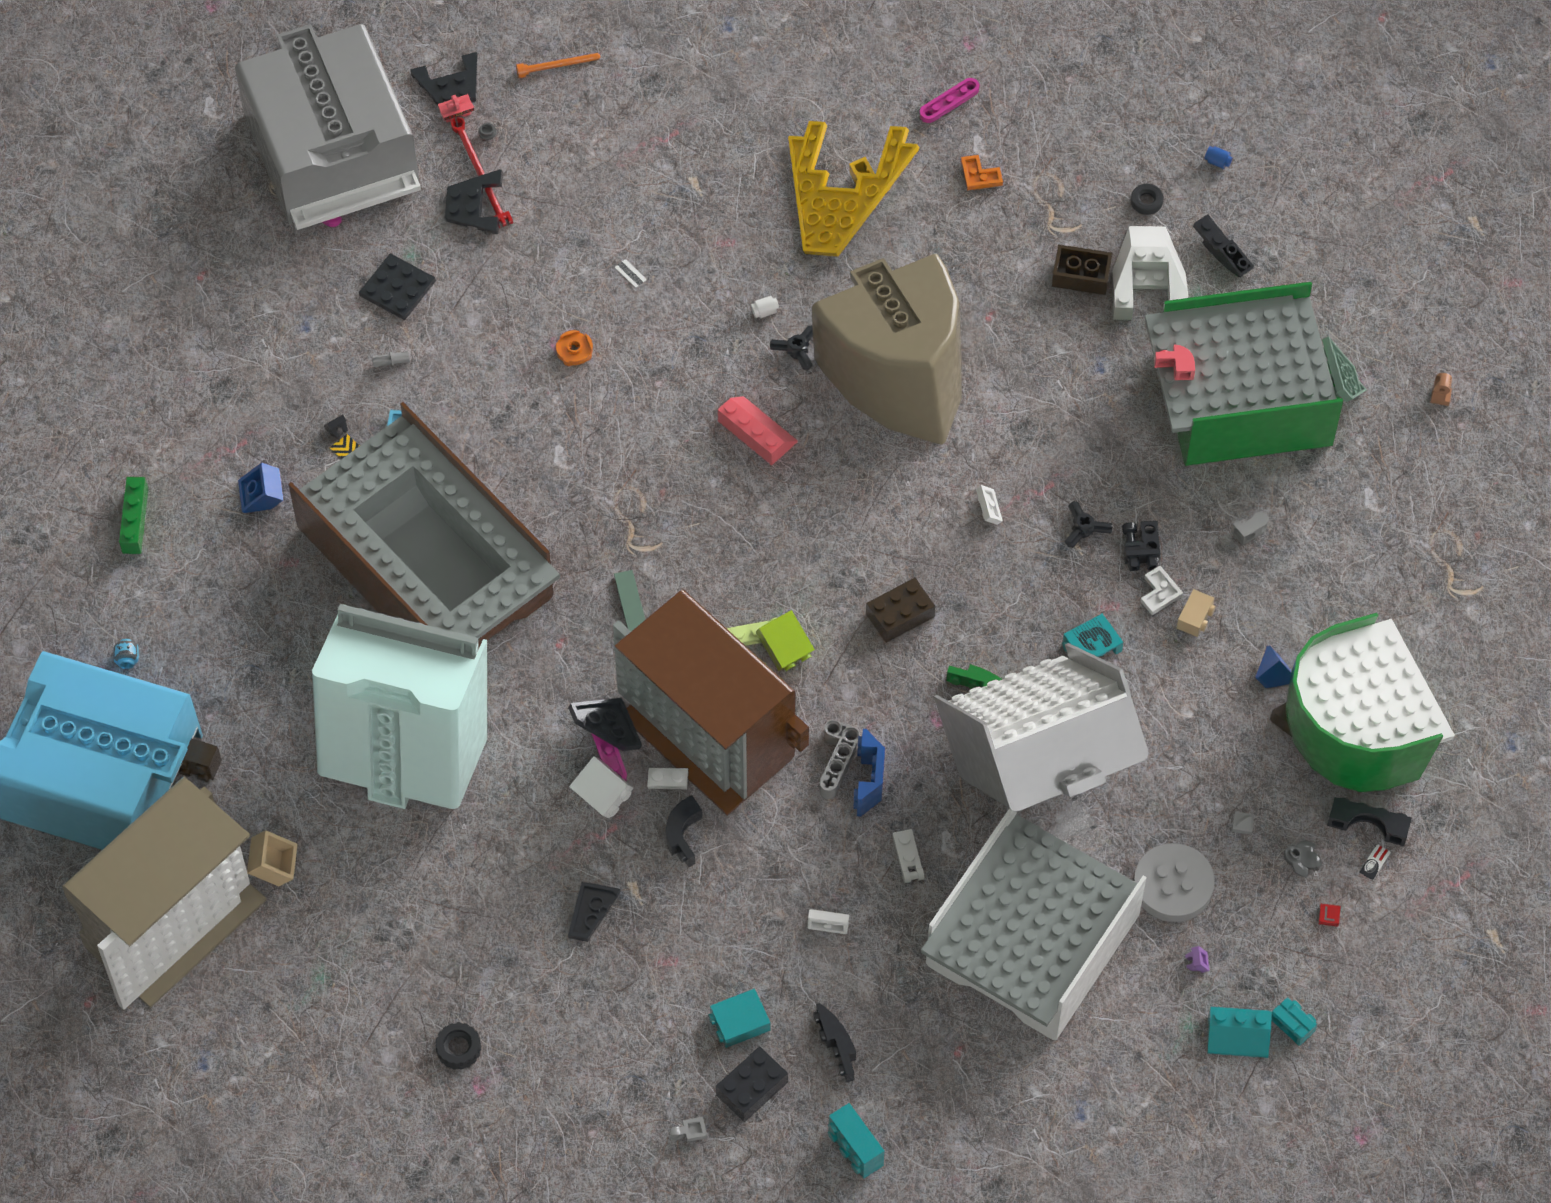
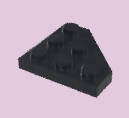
M622 697L570 703L568 709L576 725L621 751L638 750L641 748V740Z

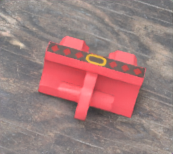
M468 94L458 98L456 95H452V100L438 104L441 115L447 123L457 116L466 117L472 111H475Z

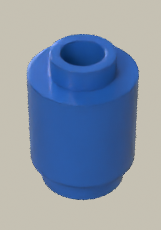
M1209 146L1204 159L1209 164L1225 169V167L1230 166L1233 157L1226 150L1216 146Z

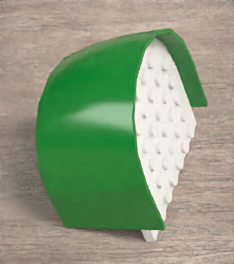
M1377 612L1335 624L1312 636L1296 657L1291 672L1286 701V717L1295 747L1310 767L1334 785L1357 792L1383 791L1419 780L1438 745L1452 740L1455 736L1393 620L1389 619L1375 623L1379 616Z

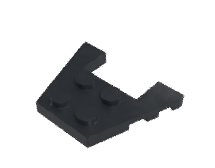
M477 52L461 56L465 71L430 79L425 65L410 69L411 76L428 92L430 98L437 106L440 103L452 100V95H456L458 98L468 94L471 103L475 102L477 91Z
M502 169L448 186L445 208L446 222L465 227L471 226L480 231L487 230L492 234H498V216L481 217L483 188L502 187Z

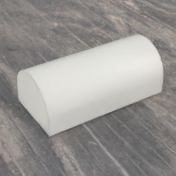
M810 909L808 929L847 934L850 915Z

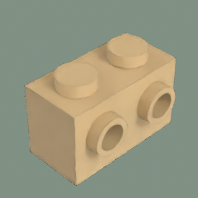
M1193 589L1178 619L1176 629L1196 637L1199 636L1201 631L1204 632L1208 624L1206 620L1208 616L1212 617L1216 608L1213 605L1214 597Z

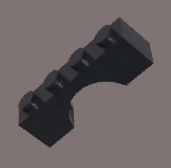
M1334 797L1327 826L1347 831L1350 826L1358 822L1372 823L1381 830L1385 842L1404 846L1412 817H1408L1403 813L1389 812L1384 808H1374L1366 803L1352 802L1347 798Z

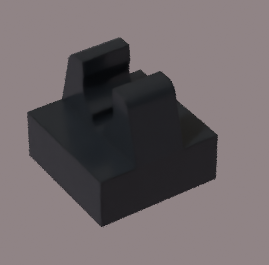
M344 415L324 425L326 431L335 438L339 437L337 433L338 428H341L344 433L348 431L347 420Z

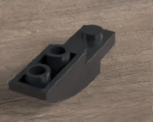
M1209 214L1193 224L1195 230L1203 238V245L1233 274L1242 277L1254 269V265L1234 240L1231 239L1229 241Z
M818 1003L816 1004V1012H813L815 1023L820 1024L821 1030H819L821 1042H825L827 1048L832 1047L834 1057L839 1058L840 1064L838 1069L840 1076L845 1077L846 1083L854 1081V1070L851 1061L856 1060L857 1052L854 1044L837 1017L822 1004Z

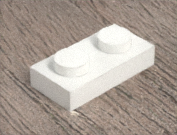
M982 485L976 488V492L983 512L982 516L985 521L998 525L1003 520L994 489Z
M649 768L648 789L687 790L688 768Z

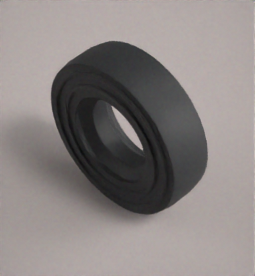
M1153 184L1138 185L1131 194V205L1140 214H1154L1163 205V193ZM1144 194H1149L1154 198V201L1151 204H1144L1141 202L1140 197Z

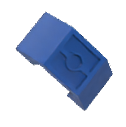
M863 729L862 736H858L857 756L861 757V764L872 765L871 782L859 781L858 789L854 788L853 809H857V817H861L882 801L885 747L867 729Z

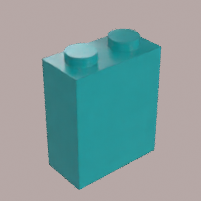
M755 988L710 1006V1014H708L712 1026L716 1025L718 1030L716 1031L717 1038L720 1043H724L726 1048L771 1031V1022Z

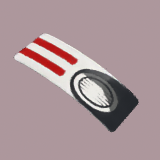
M1376 845L1361 868L1360 874L1374 880L1391 852L1380 845Z

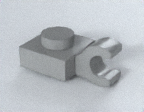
M703 1117L683 1120L682 1127L670 1128L671 1141H677L683 1137H686L687 1142L707 1139Z

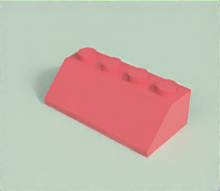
M744 396L730 398L718 409V422L770 465H773L798 442V440Z

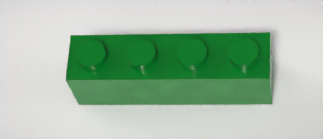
M126 477L119 539L122 554H141L148 497L146 477Z

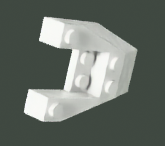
M1129 226L1112 271L1113 320H1132L1133 289L1167 290L1168 300L1188 298L1186 273L1166 227Z

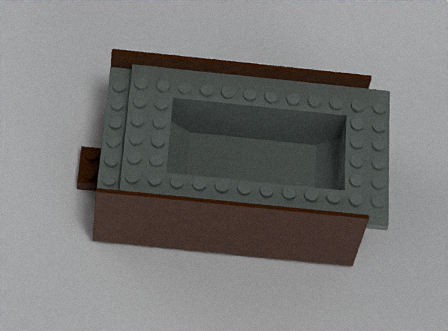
M402 402L400 403L402 416L301 489H298L292 482L288 484L296 524L300 531L378 613L478 638L479 648L483 639L488 641L514 620L528 617L548 602L554 594L553 583L560 578V574L551 566L550 551L428 426Z

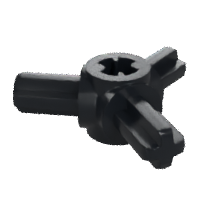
M812 325L807 326L800 335L797 334L788 338V341L772 339L770 341V349L787 351V354L792 358L798 359L803 370H809L813 366L807 355L809 352V341L813 337Z
M1073 501L1068 505L1074 517L1073 531L1065 540V544L1069 548H1074L1081 538L1093 535V532L1112 533V523L1095 521V518L1083 512L1077 501Z

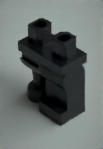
M1158 520L1140 522L1139 535L1141 541L1135 540L1134 534L1137 533L1136 523L1128 522L1123 524L1122 532L1126 535L1124 562L1128 565L1129 571L1140 570V563H1146L1147 570L1149 571L1157 568L1160 559Z

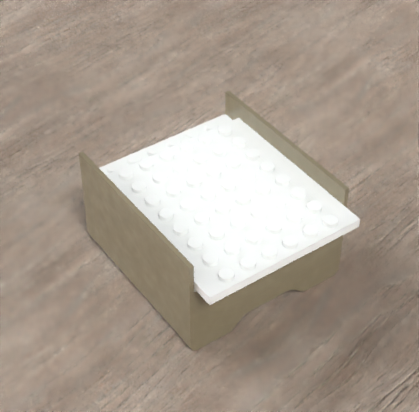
M182 777L62 886L68 902L78 913L83 929L79 931L83 945L105 966L118 1005L123 1010L138 997L151 1008L267 900L264 895L250 884L240 845L250 837V834L215 804L213 794L206 787L199 790L186 777Z

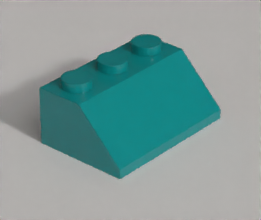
M1210 1006L1207 1054L1268 1058L1272 1011Z

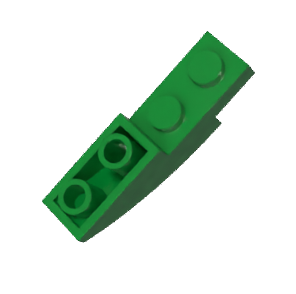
M972 664L969 665L968 670L949 665L946 681L953 685H963L970 689L985 687L988 682L993 680H1003L992 672Z

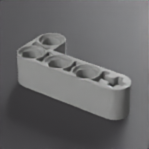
M829 720L824 726L825 741L836 746L820 780V795L828 800L833 799L837 795L858 749V736H860L857 728L837 720ZM832 730H833V731H836L837 733L832 734V733H829V731H832ZM853 737V738H855V739H854V740H848L847 738ZM845 753L847 756L843 757L840 754ZM837 769V770H839L840 772L834 773V772H832V770Z

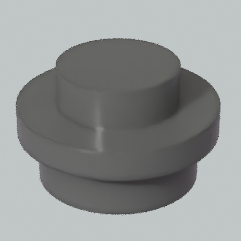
M484 123L480 126L478 134L484 140H491L496 136V128L491 123Z

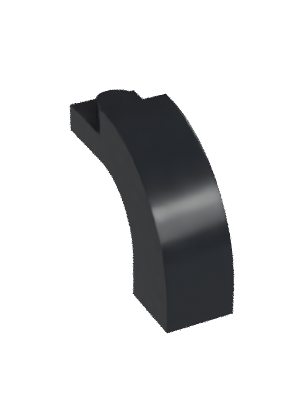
M693 795L680 801L673 808L666 823V841L671 856L677 853L682 863L685 862L688 867L695 864V854L685 841L683 834L690 825L702 819V809Z

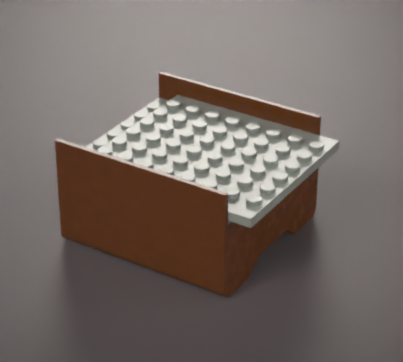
M684 589L675 594L632 631L619 620L613 624L617 690L630 703L627 711L636 731L675 768H688V780L726 816L786 766L795 756V748L802 752L809 746V726L795 714V690Z

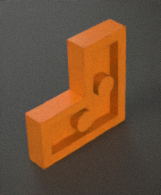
M979 155L961 157L967 191L1003 186L1000 167L982 169Z

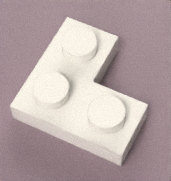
M1161 566L1145 574L1144 579L1153 588V591L1142 597L1140 602L1151 615L1183 597V592Z

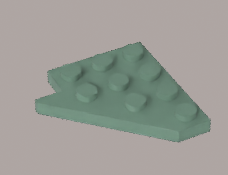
M1328 336L1322 339L1324 353L1328 359L1327 364L1331 371L1332 382L1335 384L1334 391L1337 397H1342L1345 402H1348L1367 391L1358 379L1355 366Z

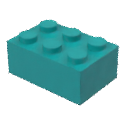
M850 1103L829 1115L828 1136L832 1142L838 1143L842 1156L845 1159L848 1157L852 1163L851 1167L857 1175L860 1174L864 1179L884 1166V1149Z

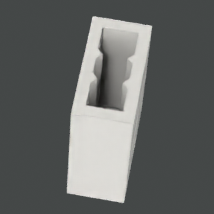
M593 756L569 786L601 815L607 818L614 816L618 812L620 804L631 796V791L633 790V787L595 756Z

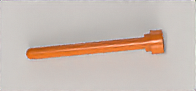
M593 53L529 66L520 63L516 64L518 78H524L531 72L599 60L601 56L599 53Z

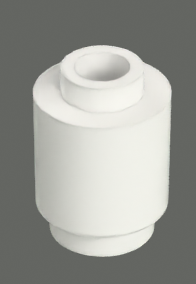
M772 296L756 300L751 304L754 317H760V319L777 313L779 308L777 299L772 298Z

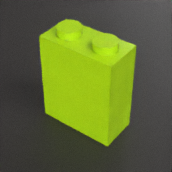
M792 610L763 625L756 631L778 671L782 669L788 671L796 666L794 663L798 660H801V662L808 660L812 657L811 653L815 650Z

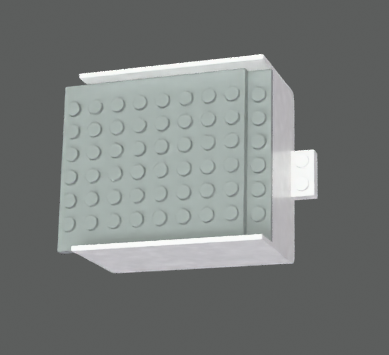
M1009 809L929 924L928 940L922 947L921 953L926 956V964L931 969L959 985L971 986L1013 1011L1026 1025L1052 1040H1057L1138 918L1147 877L1143 875L1137 884L1017 815L1016 811Z

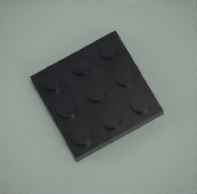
M390 253L359 291V296L406 320L436 282V278Z

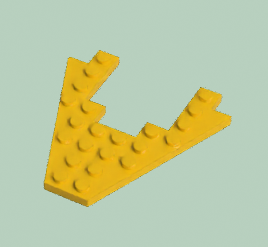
M809 121L804 137H788L802 247L805 254L839 257L919 151L920 147L918 144L905 143L909 132L907 127L890 126L876 174L859 173L855 189L826 187L829 177L828 171L814 170L827 129L825 122Z

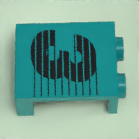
M1102 613L1064 633L1062 646L1067 652L1065 644L1069 643L1100 657L1113 650L1115 655L1122 652L1124 642Z

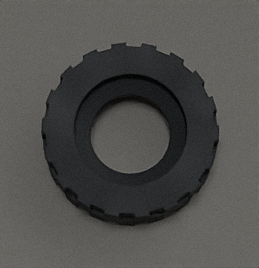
M451 1023L443 1027V1030L439 1031L436 1038L437 1056L440 1058V1062L444 1063L448 1068L450 1067L454 1070L468 1068L480 1056V1037L477 1031L466 1023ZM455 1037H462L468 1042L467 1051L461 1055H454L448 1049L449 1042Z

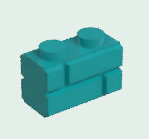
M1287 997L1272 1011L1271 1021L1300 1046L1316 1031L1318 1024L1311 1014H1306L1301 1010L1302 1007L1296 1000L1292 1001Z

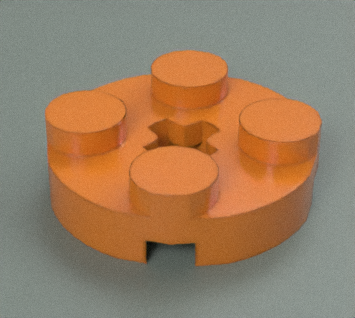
M577 330L567 331L560 336L556 343L557 356L566 366L580 365L592 358L593 343L586 333L584 335ZM572 345L579 347L577 350H571Z

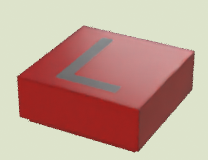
M1321 903L1318 924L1338 927L1341 906Z

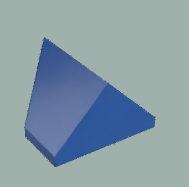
M1269 645L1266 647L1255 678L1265 688L1289 684L1292 671L1280 655Z

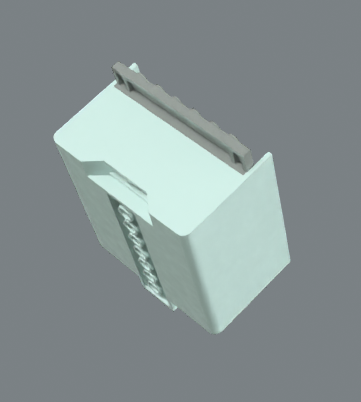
M340 604L337 610V617L312 669L318 774L323 777L366 787L368 789V800L406 809L409 798L449 809L458 808L487 741V640L483 639L478 650V638Z

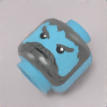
M122 639L116 643L113 648L115 664L123 669L132 668L139 661L138 645L130 639Z

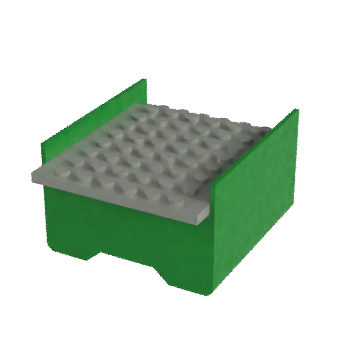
M1312 281L1164 301L1162 313L1145 315V323L1154 358L1156 352L1162 350L1173 351L1174 345H1181L1187 348L1194 357V380H1175L1173 367L1157 368L1172 433H1178V441L1185 466L1333 446L1343 398L1340 399L1335 394V384L1330 376L1331 371L1328 368L1310 300Z

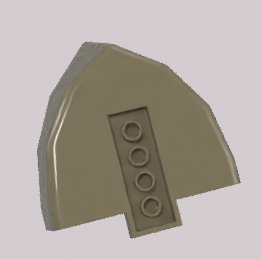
M932 254L893 271L884 258L850 271V278L855 285L854 287L817 301L812 306L815 361L822 372L852 406L884 427L936 444H944L962 399L960 302L947 267L938 254Z

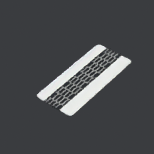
M626 259L615 266L635 287L646 281V278Z

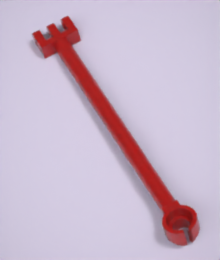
M457 117L458 126H461L457 127L455 118H453L451 121L452 130L460 136L477 175H484L482 166L465 132L464 119ZM484 188L496 214L492 217L498 216L499 222H501L503 227L507 226L506 219L509 224H513L510 212L503 213L492 188Z

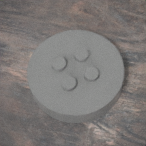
M1168 843L1152 848L1140 859L1135 871L1134 882L1138 884L1143 875L1147 877L1141 906L1150 915L1167 922H1183L1195 918L1209 905L1215 884L1214 873L1208 860L1199 851L1187 845Z

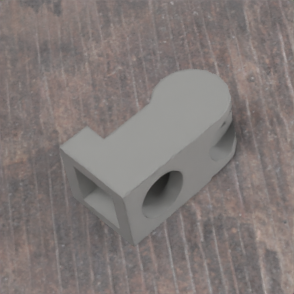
M1256 512L1251 519L1244 523H1241L1239 520L1234 522L1231 533L1243 546L1266 531L1269 518L1263 512Z

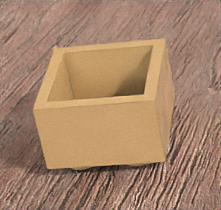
M266 830L251 837L247 873L276 886H281L293 880L297 843Z

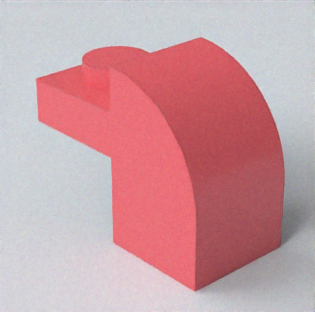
M1174 345L1173 351L1162 350L1155 353L1154 368L1173 367L1175 380H1194L1195 361L1193 354L1187 348L1181 345Z

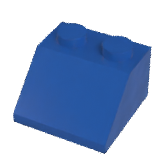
M260 463L238 480L243 513L270 510L283 501L279 468Z

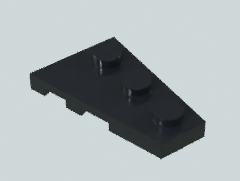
M581 882L568 938L588 942L620 894L621 889Z

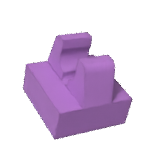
M1199 946L1191 948L1192 951L1186 954L1185 957L1189 961L1193 960V963L1186 965L1187 968L1191 971H1201L1202 973L1210 971L1207 952Z

